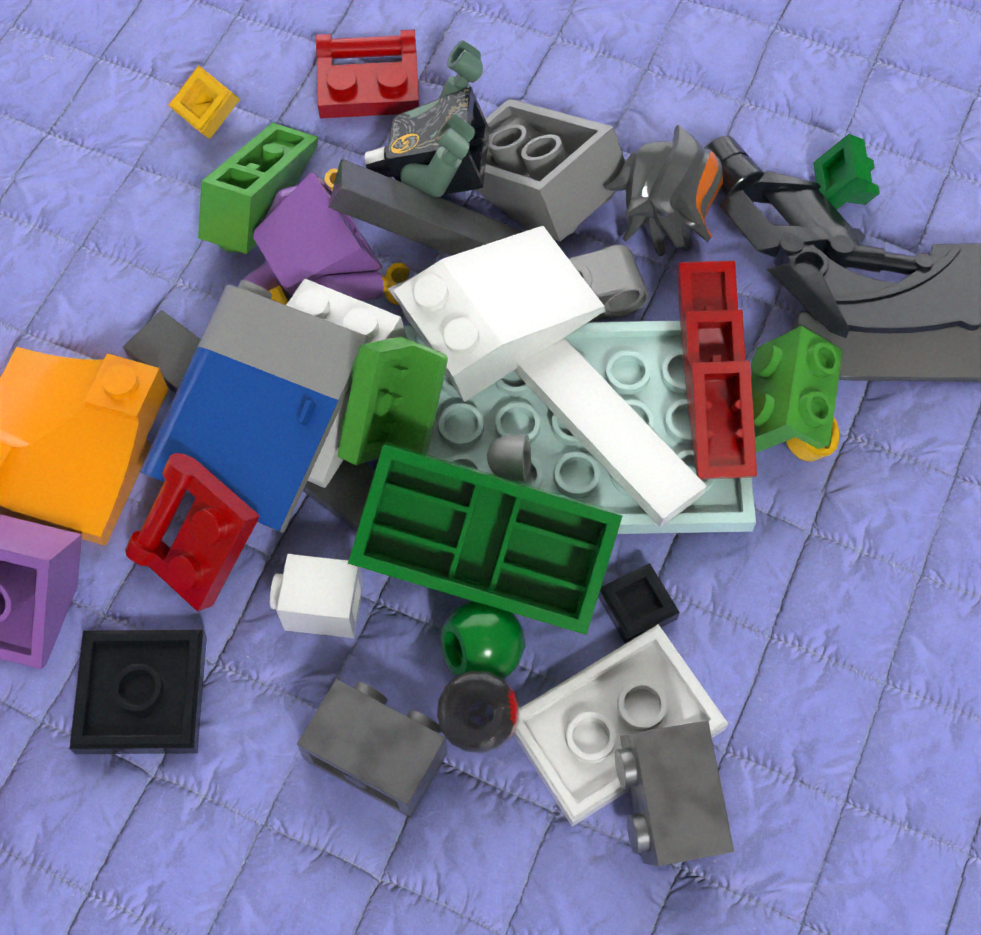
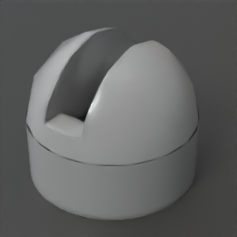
M506 435L497 438L491 443L487 452V461L494 475L513 481H528L531 468V447L528 435Z

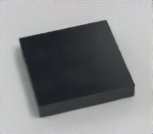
M204 630L83 631L69 749L74 754L198 753L207 642Z

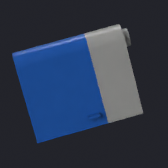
M241 280L238 287L232 285L225 286L139 473L164 483L165 478L162 472L170 455L174 453L186 454L202 464L259 514L258 523L284 533L353 381L351 368L358 355L359 346L370 343L371 339L367 335L271 300L272 294L268 290L252 282Z

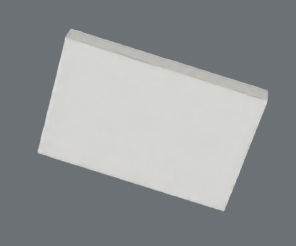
M659 624L519 708V724L515 730L514 724H512L514 719L510 720L512 715L509 714L505 717V723L572 827L630 790L629 787L622 788L615 766V750L622 749L621 735L708 720L713 738L726 730L728 726L726 719Z

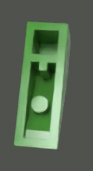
M271 123L201 181L198 238L217 244L221 249L228 252L247 254L257 245L253 238L254 230L263 222L276 193L281 189L297 184L318 146L319 137Z

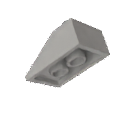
M508 99L485 118L490 132L483 188L476 189L475 191L523 228L531 230L544 226L553 239L561 241L573 233L579 224L602 204L608 202L613 197V194L617 192L605 189V186L618 177L625 163L613 126L513 99Z

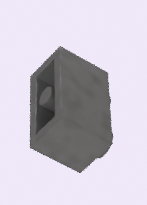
M336 679L297 742L303 759L405 816L412 818L448 754L446 737L439 734L442 728L431 718L417 711L410 710L407 716L386 706L388 699L365 683L356 682L352 688Z
M705 720L621 735L622 749L615 750L616 772L622 788L629 787L634 814L627 815V831L634 853H642L643 864L663 866L734 852L709 721Z

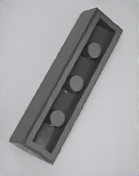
M344 159L339 163L328 208L449 255L459 254L525 232L442 198L428 195L422 190Z
M800 312L796 315L791 329L803 326L842 350L839 380L981 382V327L975 331H969L956 326L934 331L889 334L849 331L847 338H844L827 330L810 312Z

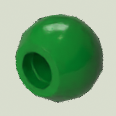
M470 601L452 612L442 628L440 637L443 657L448 668L453 674L471 684L497 683L510 676L518 666L526 647L524 629L514 613Z

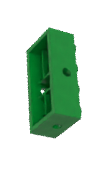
M386 443L383 444L348 564L587 635L623 516L607 508Z

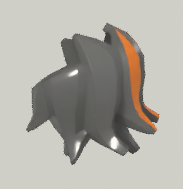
M679 124L675 127L672 142L661 141L645 144L637 151L631 153L622 166L618 177L605 186L606 190L611 191L626 190V217L628 216V225L623 240L627 241L644 225L660 257L665 254V234L676 248H683L684 251L691 249L690 229L708 243L712 235L707 229L705 218L723 184L722 164L720 159L710 149H703L698 141Z

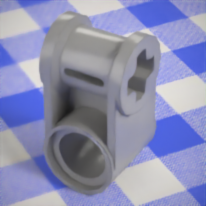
M612 245L596 252L568 258L605 306V312L589 322L610 317H624L641 309L649 299L647 288L631 249L627 246Z

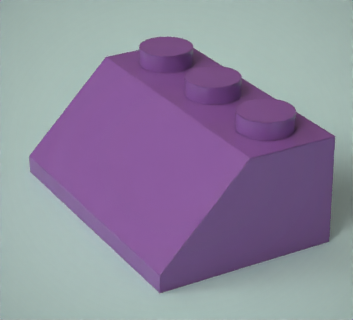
M0 514V659L42 669L47 664L78 587L82 534Z

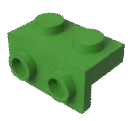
M799 326L757 347L751 362L755 448L757 453L795 437L817 449L830 445L842 350L803 326Z
M401 336L360 345L358 355L351 368L353 381L347 410L340 423L342 436L337 457L354 465L362 464L379 458L383 444L386 443L427 454L447 367V355Z

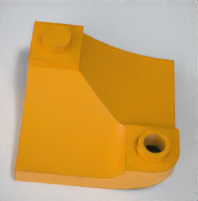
M16 346L0 377V514L82 534V539L106 546L151 447L147 436L169 390L160 368L108 353L104 359L99 360L76 359L40 353Z

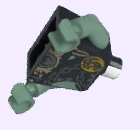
M464 40L460 41L453 48L447 60L448 68L456 72L457 75L448 77L437 100L399 114L393 119L388 146L365 153L367 169L389 178L394 177L395 180L422 190L433 197L483 188L490 128L472 87L468 84L469 82L474 83L481 77L483 64L480 51Z

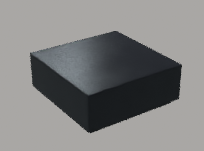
M650 563L602 586L598 596L625 644L657 624L662 628L677 620L680 613Z

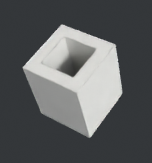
M287 554L284 573H276L274 575L270 591L271 609H276L284 631L355 638L364 585L360 567L348 564V560Z

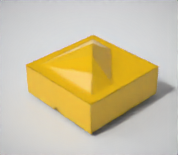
M198 65L168 106L201 134L211 139L240 101V98Z

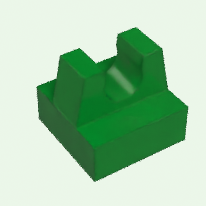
M848 134L813 162L816 183H819L821 186L818 190L836 210L846 202L866 205L880 194L878 185L872 183L871 171L875 169L873 159L867 157L864 139Z

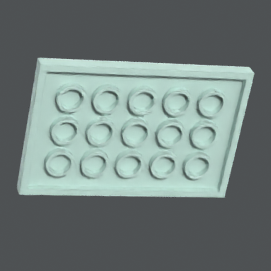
M680 321L588 322L566 336L565 339L696 474L686 394ZM405 326L407 339L424 345L412 326ZM514 371L466 402L461 399L446 375H444L427 455L493 474L487 461V452L491 443L497 438L506 435H528L531 447L530 475L527 482H517L618 512L623 517L617 534L753 532L756 516L752 478L701 480L707 486L704 495L660 528Z

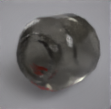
M471 670L457 675L445 685L438 699L437 719L441 732L452 745L465 752L488 753L502 748L513 738L520 724L521 707L516 692L507 681L490 671ZM483 701L479 710L471 711L476 703ZM489 704L492 706L493 709V717L491 720L486 714ZM472 717H481L485 724L477 725L472 720Z

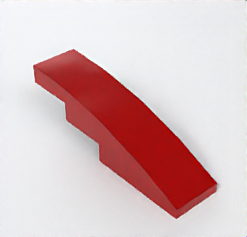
M735 260L679 262L677 266L680 327L696 475L701 480L757 477L751 368L750 361H746L743 310H738Z

